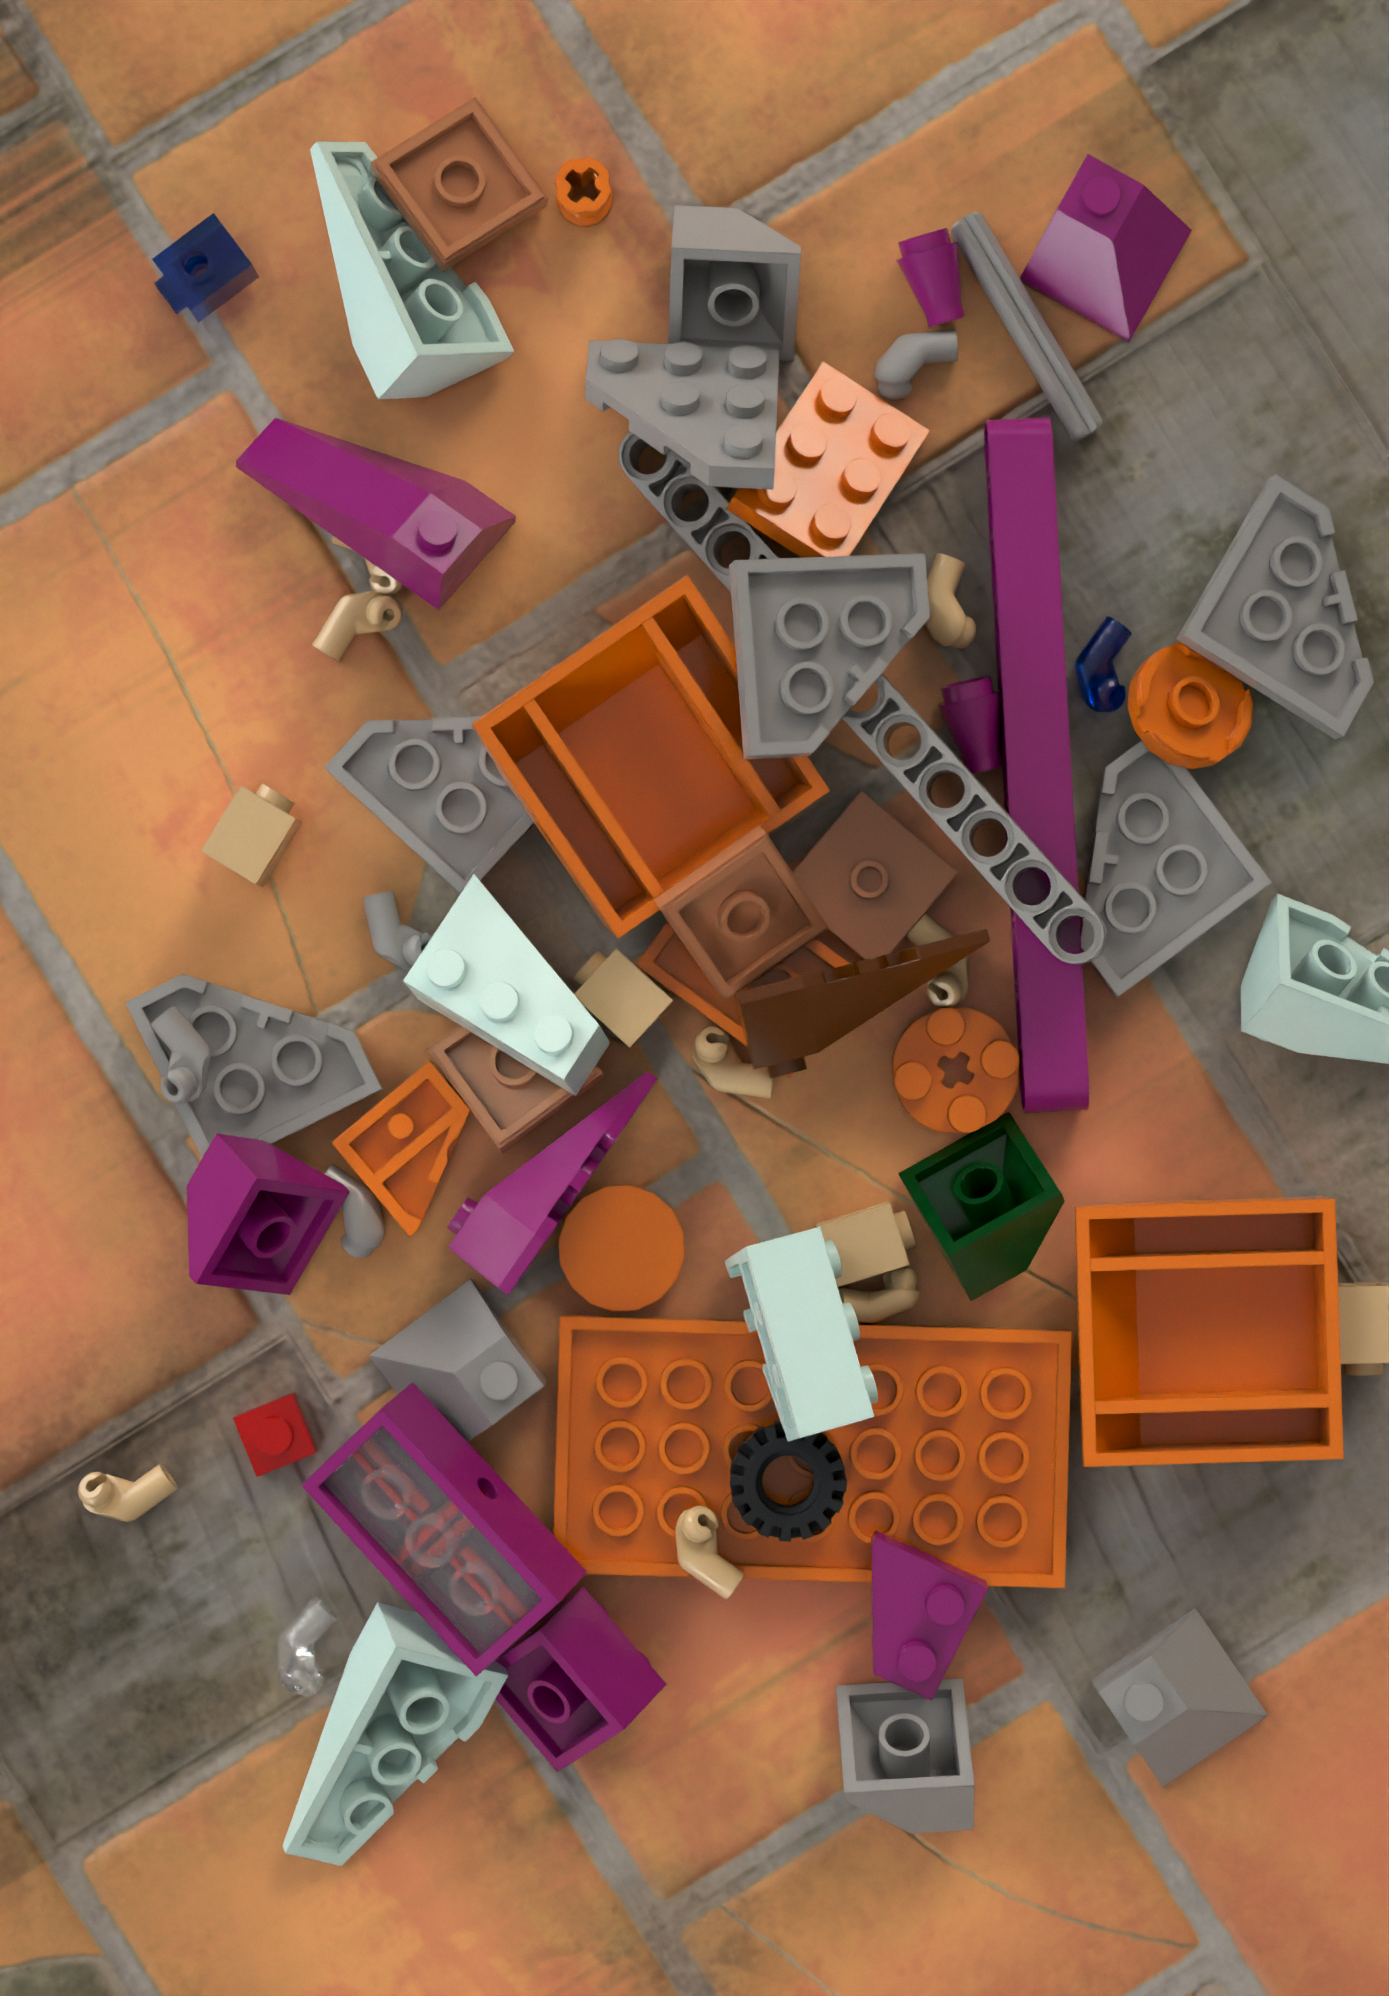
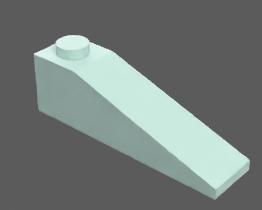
M316 141L311 147L310 152L352 345L377 398L428 397L507 360L514 353V349L489 298L476 282L466 286L452 267L442 272L371 173V162L378 157L367 143Z

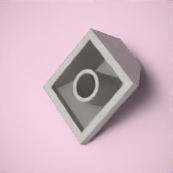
M674 205L668 344L688 342L695 345L723 347L752 345L758 348L779 349V361L794 362L801 246L739 208Z
M472 1279L468 1280L369 1355L397 1394L413 1382L467 1442L494 1425L542 1389L547 1382L546 1377Z
M1195 1608L1090 1679L1163 1787L1268 1716Z
M963 1678L942 1679L932 1701L892 1682L836 1685L845 1801L908 1833L974 1830L975 1784Z

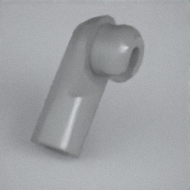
M393 891L363 897L364 909L376 954L398 967L410 971L432 938V935L427 932L423 934L400 923Z
M332 1164L325 1175L340 1182L350 1191L341 1207L343 1208L346 1231L341 1238L342 1247L353 1257L366 1258L372 1254L374 1248L381 1245L385 1234L381 1202L367 1186Z

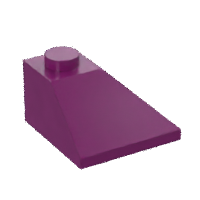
M1087 154L1025 267L1020 280L1026 286L1129 343L1192 230L1145 185Z
M216 1133L187 1184L190 1278L196 1284L290 1295L350 1191L340 1182L265 1141Z

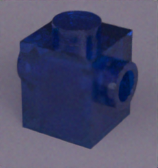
M214 213L152 258L163 275L154 282L156 288L176 314L187 307L198 323L259 278L252 263ZM206 269L201 275L195 276L198 271Z

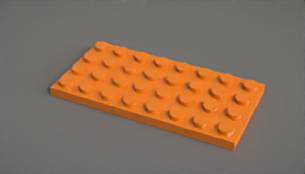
M560 1315L553 1535L587 1571L586 1574L693 1577L683 1570L678 1563L675 1527L679 1516L685 1510L695 1506H705L710 1508L718 1519L719 1527L716 1529L718 1555L744 1573L742 1579L872 1583L871 1537L874 1531L877 1530L985 1580L987 1586L1065 1588L1072 1331L1065 1329L859 1324L860 1339L853 1341L860 1367L867 1365L876 1383L878 1402L871 1404L875 1417L823 1432L832 1444L834 1443L845 1467L847 1489L844 1492L843 1505L839 1513L836 1512L832 1517V1523L824 1530L820 1528L813 1533V1537L802 1540V1537L791 1538V1542L780 1541L779 1538L773 1536L767 1538L759 1534L758 1530L752 1525L748 1526L741 1518L738 1509L735 1508L730 1488V1468L732 1460L738 1452L739 1445L762 1425L767 1427L774 1424V1421H780L762 1370L766 1360L757 1330L749 1332L745 1320ZM781 1456L774 1459L766 1467L763 1473L762 1485L765 1493L774 1502L782 1505H793L804 1500L810 1493L813 1486V1473L808 1464L802 1459L795 1456Z

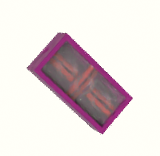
M413 1382L382 1407L301 1485L476 1677L553 1609L587 1573Z

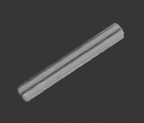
M976 211L962 217L953 224L951 229L952 237L955 242H958L959 249L1070 438L1074 441L1087 438L1098 431L1103 424L1099 412L983 215Z

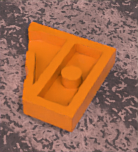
M430 1060L331 1143L408 1236L411 1237L419 1230L471 1109Z

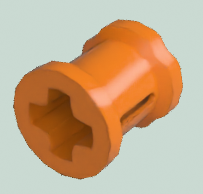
M591 157L570 159L560 167L555 176L557 188L556 203L559 212L567 222L577 227H591L599 224L608 216L612 208L613 193L609 184L610 176L608 170L601 162ZM590 182L594 183L596 196L594 201L584 196L577 203L574 202L573 184L585 188Z

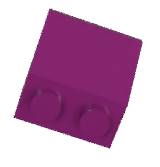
M584 1587L551 1609L495 1660L505 1667L508 1673V1677L495 1700L557 1772L623 1731L667 1685L652 1668L646 1656L635 1648L612 1621L606 1609L596 1602Z

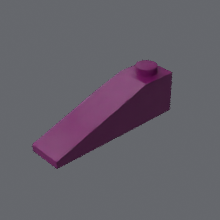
M274 418L236 460V467L438 610L441 609L516 521L514 514L465 480L278 418Z
M647 1071L485 1193L479 1203L467 1197L447 1226V1229L456 1234L448 1248L497 1288L509 1295L658 1078Z

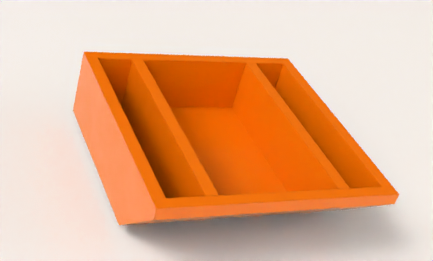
M687 575L471 724L498 771L605 928L618 939L660 910L653 901L655 898L758 825L768 835L830 791L808 756L744 759L735 646Z
M1315 1196L1150 1201L1074 1206L1082 1460L1084 1467L1344 1459L1335 1199Z

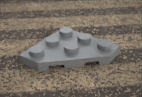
M624 339L610 341L589 340L585 379L586 401L602 412L613 408L629 420L628 430L663 455L674 451L691 463L690 474L707 486L774 489L779 349L758 348L752 345L723 347L702 346L688 342L659 344L638 343Z
M1275 474L1266 481L1179 633L1177 640L1333 739H1338L1345 735L1370 691L1374 680L1368 657H1362L1354 622L1358 618L1345 570L1340 571L1331 537V535L1335 534L1330 510L1324 504Z
M925 553L734 560L729 565L744 759L807 757L815 752L836 724L859 701L889 666L888 664L930 618Z
M482 716L366 721L324 768L460 894L473 874L482 882L535 825L498 771L471 725Z
M1142 740L1103 769L1084 897L1087 903L1101 917L1106 926L1108 937L1104 951L1090 964L1116 998L1272 883L1187 768L1168 764L1149 751ZM1081 918L1080 925L1082 953L1090 948L1095 937L1094 928L1086 918Z
M181 974L125 1002L162 1078L167 1077L172 1051L150 1025L170 1007L175 1005L211 1050V1060L205 1089L197 1099L183 1104H175L201 1158H203L216 1133L262 1140L272 1145L384 1089L356 1032L219 985Z

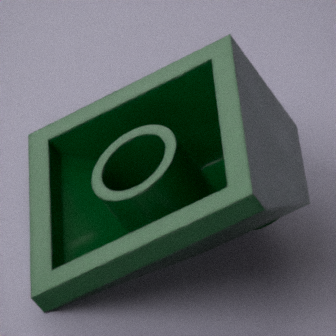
M1009 1112L1000 1116L994 1122L964 1136L898 1173L970 1301L1028 1269L1065 1202L1062 1193Z

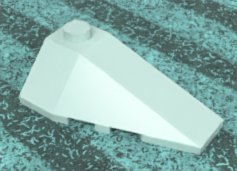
M1277 893L1270 903L1241 983V1032L1297 1053L1389 1064V951L1383 948L1378 955H1375L1347 936L1351 926L1339 918Z
M377 1602L346 1663L282 1845L284 1852L294 1856L342 1866L394 1814L392 1804L417 1779L425 1783L438 1770L435 1761L458 1738L466 1742L480 1728L508 1677L505 1667L493 1661L476 1677L417 1612Z

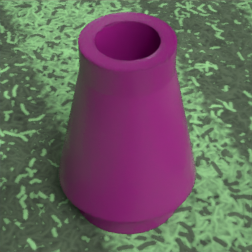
M947 228L898 242L902 258L896 261L926 316L928 327L965 317L961 299L958 242L951 243Z
M991 676L967 679L942 686L941 691L944 702L939 703L938 706L963 759L964 765L971 773L983 772L1003 766L1000 744V690H993Z

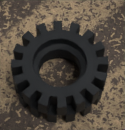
M774 1421V1424L767 1427L762 1425L739 1445L738 1452L735 1458H733L730 1468V1488L735 1508L738 1509L741 1518L748 1526L752 1525L758 1530L759 1534L767 1538L773 1536L779 1538L780 1541L791 1542V1538L802 1537V1540L813 1537L815 1531L820 1528L824 1530L832 1523V1517L836 1512L839 1513L843 1505V1496L847 1489L845 1467L834 1443L832 1444L823 1432L788 1442L781 1421ZM778 1457H798L805 1461L812 1470V1489L808 1496L797 1504L782 1505L776 1503L764 1491L762 1485L763 1473L769 1463Z

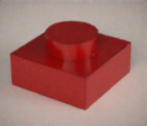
M295 1392L233 1417L256 1477L313 1455L318 1451Z

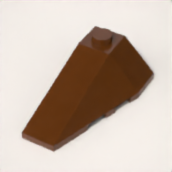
M987 929L912 947L890 955L860 960L836 967L833 970L825 972L821 970L737 992L734 998L753 1070L767 1066L770 1079L806 1070L805 1056L819 1053L990 942Z

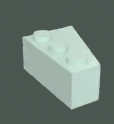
M473 874L403 981L418 1000L576 1096L609 1046L610 1041L595 1019L475 874Z
M821 1227L747 1246L726 1259L724 1262L730 1279L742 1276L751 1307L743 1311V1316L749 1332L756 1330L758 1332L766 1360L762 1370L787 1441L797 1440L875 1417L871 1404L878 1402L876 1383L870 1368L867 1365L860 1367L853 1341L860 1339L858 1320L852 1305L849 1302L842 1304L835 1280L842 1276L840 1257L834 1242L831 1239L824 1241Z

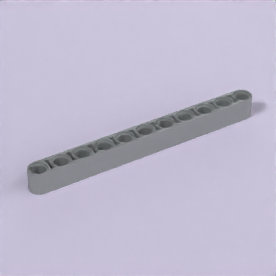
M632 432L626 435L621 442L618 453L620 466L624 473L730 592V572L728 568H724L721 561L722 549L728 541L739 537L748 539L751 546L748 560L779 558L750 524L726 509L730 502L717 487L707 486L690 474L691 463L674 451L666 453V462L661 470L654 474H641L638 468V459L642 451L650 445ZM693 491L706 492L709 505L704 516L697 521H683L679 511L683 498ZM882 673L875 681L878 686L879 695L874 706L864 712H855L849 709L843 716L845 722L1054 956L1063 962L1074 965L1088 964L1097 959L1104 951L1108 938L1106 926L1101 917ZM900 727H916L921 734L922 743L920 750L910 759H894L889 751L890 736ZM943 774H957L964 782L965 791L963 798L952 808L944 809L937 807L931 796L933 783ZM985 822H1000L1007 830L1008 840L1006 847L996 856L985 857L980 855L974 847L975 831ZM1031 869H1040L1046 872L1050 878V894L1045 901L1038 905H1026L1017 895V881L1024 872ZM1074 917H1082L1090 921L1095 934L1093 944L1088 950L1080 954L1068 953L1063 949L1059 940V932L1062 925Z

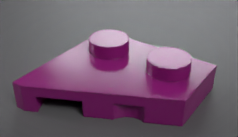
M875 1530L871 1537L874 1675L932 1701L988 1590L987 1582Z

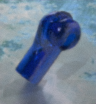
M1106 616L1080 652L1074 664L1081 698L1090 709L1096 712H1114L1126 700L1125 686L1119 684L1113 660L1132 633L1127 627L1110 616Z

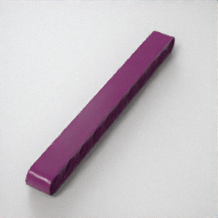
M1050 417L985 420L984 454L998 690H1000V740L1003 762L1004 810L1078 891ZM1006 830V844H1007L1008 835H1007V830ZM1031 869L1024 872L1016 885L1019 899L1024 904L1030 906L1038 905L1045 901L1051 890L1050 878L1046 872L1040 869ZM1010 907L1019 1079L1023 1113L1088 1110L1089 1073L1082 965L1063 962L1054 956ZM1080 917L1067 920L1059 932L1060 944L1064 950L1071 954L1082 953Z

